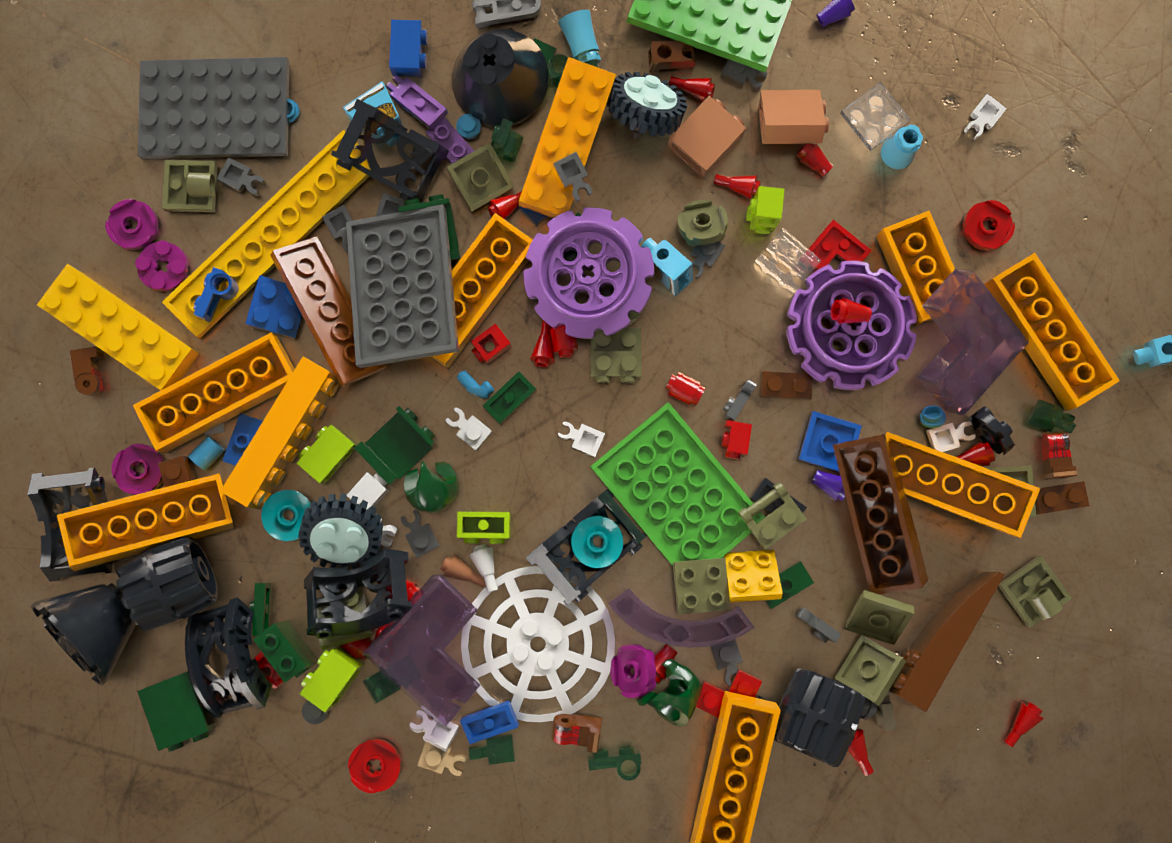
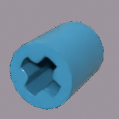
M207 435L188 457L198 467L206 471L225 449L214 438Z

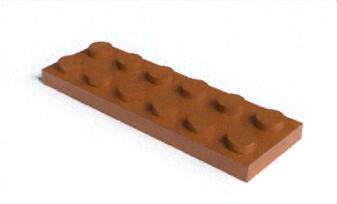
M318 237L273 250L270 256L340 386L343 387L384 370L387 367L386 364L363 368L356 366L352 301Z

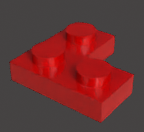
M833 219L801 257V260L817 271L827 266L835 256L842 262H863L872 250Z
M738 669L728 692L755 698L762 680ZM703 681L696 707L719 718L725 690Z

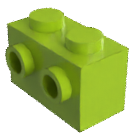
M758 187L753 199H751L750 206L747 207L746 221H750L749 229L755 230L759 234H769L770 231L774 232L782 219L783 188Z
M331 424L329 427L324 426L317 433L315 443L311 447L309 445L301 451L298 456L300 460L297 462L303 470L323 485L329 481L350 457L357 446Z
M457 512V538H464V543L479 544V539H489V544H505V539H511V513Z

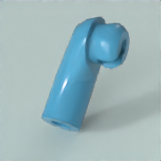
M466 370L460 372L457 376V380L468 392L482 399L488 398V395L494 392V388L488 381H484L480 386Z

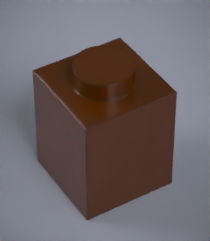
M179 456L158 463L164 487L198 479L194 463L187 456Z

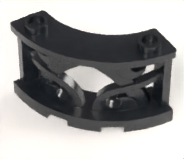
M356 99L353 106L356 112L336 152L332 150L330 155L338 159L337 165L349 171L353 167L400 192L399 198L405 201L419 199V203H423V197L442 160L446 159L449 150L412 129L407 133L408 129L398 124V121L378 108ZM381 127L384 132L383 136L372 138V134L378 135L377 129ZM394 134H397V151L405 162L391 167L380 168L374 156L372 143H385ZM358 139L363 140V145L355 146ZM407 144L413 146V150L408 152L414 156L412 158H409L404 151V147ZM353 149L359 151L356 158L350 157ZM432 154H434L425 171L419 165L424 163ZM366 160L371 170L360 164ZM412 169L417 170L423 176L416 191L409 189L404 183L406 178H411L413 182H416L414 174L410 171ZM396 175V184L384 177Z
M95 467L89 468L88 471L52 476H44L43 473L32 474L27 495L33 504L38 522L44 521L46 535L41 536L39 568L49 582L60 581V577L105 572V574L111 573L112 565L116 560L78 571H73L69 565L62 566V563L68 560L65 547L62 545V535L57 518L59 514L71 512L73 505L83 509L108 502L104 478L98 475ZM85 484L88 495L82 492V487L77 488L74 491V495L72 494L70 486ZM59 487H62V490H63V491L54 490V489H51V488H59ZM56 504L64 505L63 512H58Z
M608 489L596 497L574 516L572 520L526 557L531 565L536 563L565 597L564 603L566 605L572 600H575L577 603L589 593L586 589L628 552L631 556L643 547L640 542L647 537L644 533L640 532L613 500L614 496ZM605 507L616 518L617 521L615 523L617 526L622 525L632 537L628 543L623 545L618 559L609 566L592 568L581 562L572 561L574 552L571 545V533L581 521L588 517L603 516L608 518ZM562 544H566L570 548L567 558L562 557L566 553L560 549ZM565 568L570 569L568 580L562 574ZM597 571L586 581L584 572ZM572 576H576L579 580L575 588L569 582Z
M384 548L374 557L361 562L360 568L349 570L348 566L337 568L313 567L304 579V589H306L307 635L316 636L319 639H327L331 636L356 634L379 628L403 618L404 614L412 609V602H409L407 597L405 564L409 561L408 552ZM365 585L369 591L377 593L371 604L362 613L354 611L343 604V602L354 596L359 586ZM341 589H347L344 593L339 591ZM316 590H321L325 598L317 599ZM329 606V607H326V608H324V609L322 610V614H323L325 617L328 616V615H333V617H332V618H318V617H317V608Z
M238 597L230 599L227 605L193 614L188 618L185 628V657L190 680L205 709L216 719L221 718L222 714L252 706L256 709L264 708L272 688V684L260 670L256 658L251 659L248 645L252 644L251 627L255 612ZM216 644L220 651L227 654L229 662L225 669L224 677L216 673L211 668L209 662L211 652Z

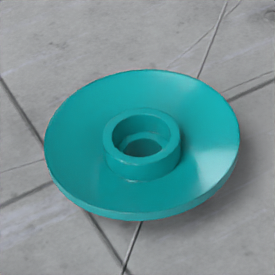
M282 490L274 493L266 500L261 512L262 524L269 535L281 541L297 540L302 517L306 508L310 507L311 502L302 493L294 490ZM286 510L293 512L291 520H287L284 517Z
M592 516L584 519L576 526L572 534L571 545L576 558L581 563L592 568H603L615 562L620 556L623 549V535L620 528L611 519L603 516ZM595 537L602 538L603 544L601 546L594 544Z

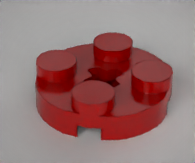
M987 200L986 202L977 203L964 216L962 235L974 247L980 250L994 251L1005 245L1013 236L1015 223L1010 216L1012 213L1007 206L999 201ZM991 220V226L994 227V230L987 231L984 228L983 222Z
M373 738L361 743L353 750L348 760V769L352 783L359 790L366 793L382 792L389 789L400 775L401 755L390 742L383 739ZM377 759L380 761L379 765L382 769L381 771L376 770L373 773L370 771L371 766L368 762L369 760L375 761Z

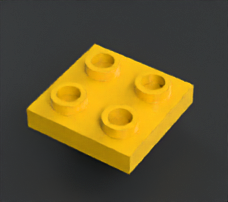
M774 550L732 552L723 556L726 560L730 603L782 599L783 593Z

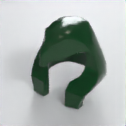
M424 461L421 462L420 476L418 468L407 473L404 479V492L407 501L412 507L426 513H439L448 508L456 499L459 483L455 471L446 461L435 463L437 473L443 476L446 482L434 474Z
M668 659L662 664L669 678L668 686L658 694L648 692L646 695L639 697L637 702L639 706L648 704L663 719L672 725L682 727L687 725L696 709L702 686L697 676L689 668L672 659Z

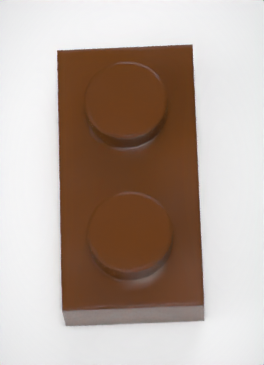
M762 371L760 397L811 400L813 377L809 374Z
M1085 481L1040 488L1035 501L1036 514L1089 506Z

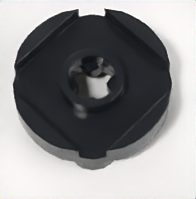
M983 406L969 417L972 429L974 431L977 428L982 433L979 439L983 443L988 442L993 452L999 455L1003 452V455L1013 449L1015 444L1010 437L1013 433L1011 427L1004 421L999 422L990 409Z

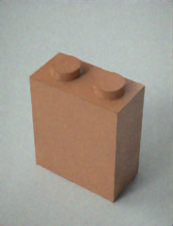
M761 90L758 113L762 144L822 143L824 133L829 131V118H825L826 101L822 100L820 90Z
M708 96L678 130L669 137L667 146L704 178L743 137L746 127H744V123L736 115L732 116L726 111V107L718 99L714 100Z

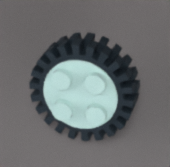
M625 72V75L620 74L615 78L607 101V107H609L608 111L610 113H614L613 117L616 120L621 119L620 123L622 125L630 124L629 129L632 130L630 137L639 140L641 133L645 134L646 131H649L650 136H655L656 132L659 136H665L666 133L671 135L673 131L676 132L684 117L687 100L685 97H682L683 93L681 91H676V86H668L669 82L666 80L660 82L659 77L655 75L652 76L644 73L641 76L639 72H634L633 75L630 72Z
M329 494L328 502L324 496L318 499V503L313 501L304 512L298 534L300 547H304V554L306 556L311 554L310 560L314 563L321 559L319 565L325 568L327 563L331 564L330 568H336L337 565H341V567L351 565L352 570L357 569L359 563L361 564V562L378 554L383 533V522H380L381 517L379 514L375 515L376 509L373 506L367 509V501L362 500L360 504H357L358 497L353 495L351 501H347V494H341L339 500H336L335 494Z

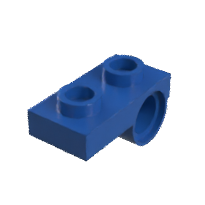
M213 267L211 273L206 275L203 293L194 303V315L207 322H211L220 298L224 300L233 299L239 289L237 282L233 278ZM228 281V288L224 291H219L220 284Z

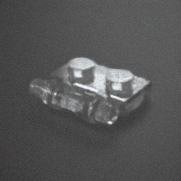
M784 228L766 247L773 256L768 260L761 254L755 260L762 267L761 270L765 274L769 273L779 281V286L783 289L786 287L791 293H794L799 287L792 280L794 276L797 275L804 281L821 262V259ZM779 260L790 269L787 274L775 266Z

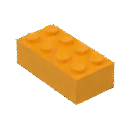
M930 211L883 228L878 233L876 238L891 273L902 284V287L899 289L901 296H910L917 316V322L914 324L915 327L959 310L970 303Z

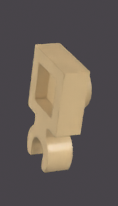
M425 742L417 766L442 774L446 767L449 768L453 775L461 776L463 771L456 769L454 763L456 761L466 762L467 757L462 754L451 756L449 754L452 747H449L447 752Z

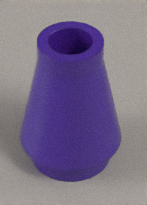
M832 0L816 16L821 26L825 27L830 23L851 16V12L855 10L852 0Z
M817 470L811 483L819 487L835 501L836 499L843 501L845 492L841 476Z

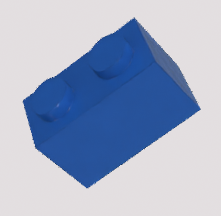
M391 20L389 68L393 77L395 75L398 77H422V69L427 67L426 53H423V45L428 43L427 30H423L421 20Z

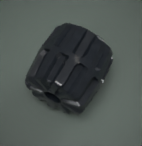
M182 537L151 547L123 562L116 569V573L120 578L116 580L117 588L123 593L121 598L122 604L125 608L130 609V618L144 631H151L184 620L214 604L217 600L218 588L213 569L203 549L192 537Z
M797 669L779 703L780 714L774 741L827 765L839 767L855 737L865 704V697L860 692L826 676L807 669Z

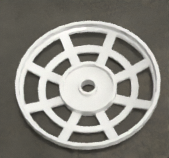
M531 566L510 571L495 579L497 587L505 583L510 598L505 600L495 610L490 620L475 615L479 606L490 594L487 587L480 592L472 603L464 621L461 636V653L467 676L476 692L490 706L500 704L485 691L477 679L491 672L501 686L514 694L511 705L518 720L547 722L553 721L554 717L558 714L575 713L597 695L610 673L611 660L615 655V635L609 612L602 599L591 586L586 589L589 592L587 595L594 601L598 610L586 616L572 601L566 605L564 603L565 597L561 595L555 586H553L552 591L534 589L520 592L514 578L529 574H544L539 566ZM564 570V571L562 572V574H563V575L567 578V580H568V573H569V572H567V571ZM572 576L570 582L578 585L579 580L576 576ZM543 597L549 600L544 613L530 614L524 599ZM558 603L570 609L577 620L563 626L558 619L553 617ZM514 604L520 619L515 622L511 629L497 624L501 615ZM602 619L606 626L608 640L605 663L590 658L592 653V636L589 626ZM471 625L485 630L483 647L486 663L472 668L468 649ZM581 629L584 635L583 655L569 650L568 638L569 635ZM492 634L507 638L508 653L495 659L493 658L491 648ZM534 637H542L545 640L546 645L542 651L537 652L531 648L530 642ZM566 660L579 665L573 676L562 684L556 670ZM513 663L522 672L518 685L515 686L500 673L499 668ZM586 668L601 672L598 681L590 692L572 705L565 691L569 690L579 681ZM546 675L552 687L551 690L540 692L527 690L532 676ZM556 696L562 708L561 711L543 715L519 712L524 698L540 700Z

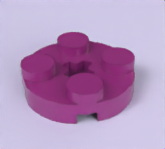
M125 199L116 203L110 209V216L105 223L106 232L109 238L128 251L139 250L148 246L158 237V218L154 210L147 204L134 199ZM130 219H133L135 222L138 221V225L134 230H127V226L130 225Z
M161 240L147 246L136 259L135 266L140 280L147 287L155 291L171 292L187 279L189 260L184 251L178 246ZM168 261L169 264L166 266L168 270L166 272L157 270L160 262L165 263Z
M132 444L118 452L115 456L111 468L112 476L115 478L117 486L129 494L137 495L157 490L163 482L158 463L166 460L152 446ZM141 462L145 471L137 477V472L133 470V467L139 466Z
M637 644L620 647L617 656H613L611 660L610 675L614 686H618L622 691L620 694L627 698L642 697L648 692L653 691L656 687L654 653ZM633 667L635 669V675L630 671Z

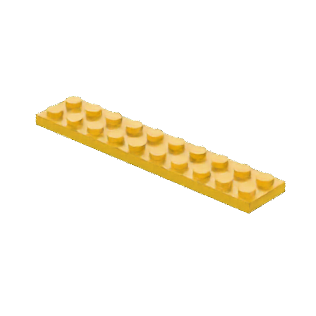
M345 130L339 133L162 301L197 338L200 339L257 284L259 275L265 277L276 266L270 256L273 250L303 241L323 221L322 216L334 211L369 177L353 167L349 171L337 165L338 159L330 155L332 150L336 152L346 132ZM353 149L350 157L356 158L359 151ZM366 160L360 164L371 170ZM213 267L233 278L237 282L239 289L233 299L224 300L220 298L211 322H207L194 315V303L203 293L206 275L211 273ZM222 282L219 286V291L226 290L229 282Z

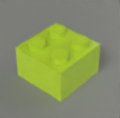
M341 647L331 648L329 651L326 650L317 661V664L320 665L318 669L313 673L310 672L301 683L304 688L299 694L325 713L337 705L366 665L360 659L355 660Z

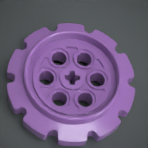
M584 208L581 216H575L573 211H567L558 215L547 223L549 232L546 235L537 233L526 254L528 261L532 262V267L524 270V284L528 297L539 300L538 305L535 306V311L554 329L560 325H565L566 334L576 338L593 339L597 330H603L604 334L609 336L626 328L631 323L628 317L631 312L640 314L648 303L652 292L651 286L645 283L648 278L654 277V263L650 248L639 246L643 236L629 220L622 217L619 221L615 222L612 220V212L606 209ZM594 243L602 245V250L598 254L589 253V247ZM574 250L578 253L577 258L571 262L564 259L566 252ZM618 261L621 264L618 271L610 272L607 270L609 262ZM586 269L589 271L593 269L594 277H585L584 271ZM562 275L571 276V282L567 286L558 285L559 278ZM605 285L614 287V292L609 297H604L600 293ZM581 292L589 294V300L585 304L576 302V297Z
M843 261L838 266V270H834L830 265H827L811 274L804 282L807 290L798 289L795 292L787 312V317L794 321V325H790L786 329L788 343L794 355L801 354L804 357L801 367L819 382H824L827 378H831L834 382V388L843 390H860L865 386V380H868L875 386L899 371V367L896 364L897 360L901 362L907 360L916 341V334L911 332L909 328L917 322L916 311L910 296L903 297L899 294L902 284L882 268L876 273L871 272L869 264L861 261ZM845 298L859 304L860 300H866L872 310L871 319L868 322L851 323L853 326H856L853 330H851V326L847 325V323H837V321L831 318V307L834 299ZM821 319H828L832 325L831 329L823 328ZM875 321L881 325L882 330L880 333L872 329V322ZM833 341L842 343V352H838L833 348ZM859 342H863L868 346V353L860 352L858 349Z

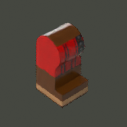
M652 41L648 49L649 72H659L660 69H689L696 65L694 47L680 41Z
M96 346L70 350L77 391L91 397L102 394L105 389V382L100 377L98 360L105 359L104 351Z
M1066 431L1043 433L1041 446L1045 480L1077 476L1076 466L1072 464L1068 433Z
M558 714L553 719L552 740L560 745L573 744L588 747L587 752L597 753L602 718L576 714Z

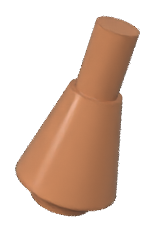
M454 553L451 557L446 556L440 567V570L443 571V577L470 581L482 588L484 587V577L473 572V569Z

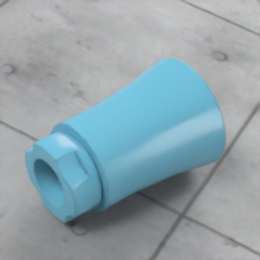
M579 10L562 17L558 24L569 44L573 58L592 66L598 64L601 58L598 53L599 47L592 26L590 10Z
M911 124L902 127L894 136L883 143L881 157L887 166L893 169H904L913 162L915 153L923 141V135L920 133L919 127Z

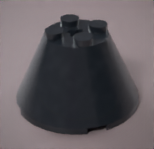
M508 29L487 31L470 40L458 54L452 71L453 93L461 109L466 114H471L479 119L482 125L489 127L513 126L528 119L542 104L548 90V65L540 48L526 35Z
M110 583L108 586L99 584L34 602L31 605V609L36 617L42 614V620L45 623L43 626L84 672L87 670L90 674H95L91 678L94 682L103 686L111 675L136 626L130 618V609L125 608L119 598L122 595L119 589L113 583Z

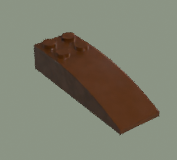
M885 434L834 444L833 448L870 592L880 595L922 588L927 583L928 576L910 507Z
M983 571L962 587L938 610L922 629L910 648H906L900 657L906 660V663L889 689L891 694L912 707L927 712L1005 574Z

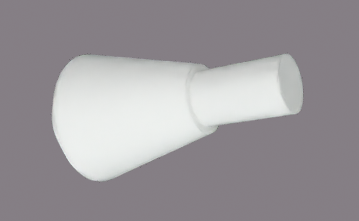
M487 544L472 548L473 553L469 554V557L480 575L484 577L488 593L497 591L498 587L493 575V547L488 548Z

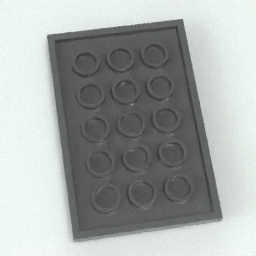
M288 58L140 61L138 157L141 159L288 156Z
M442 204L346 222L356 366L363 368L459 352L445 206Z

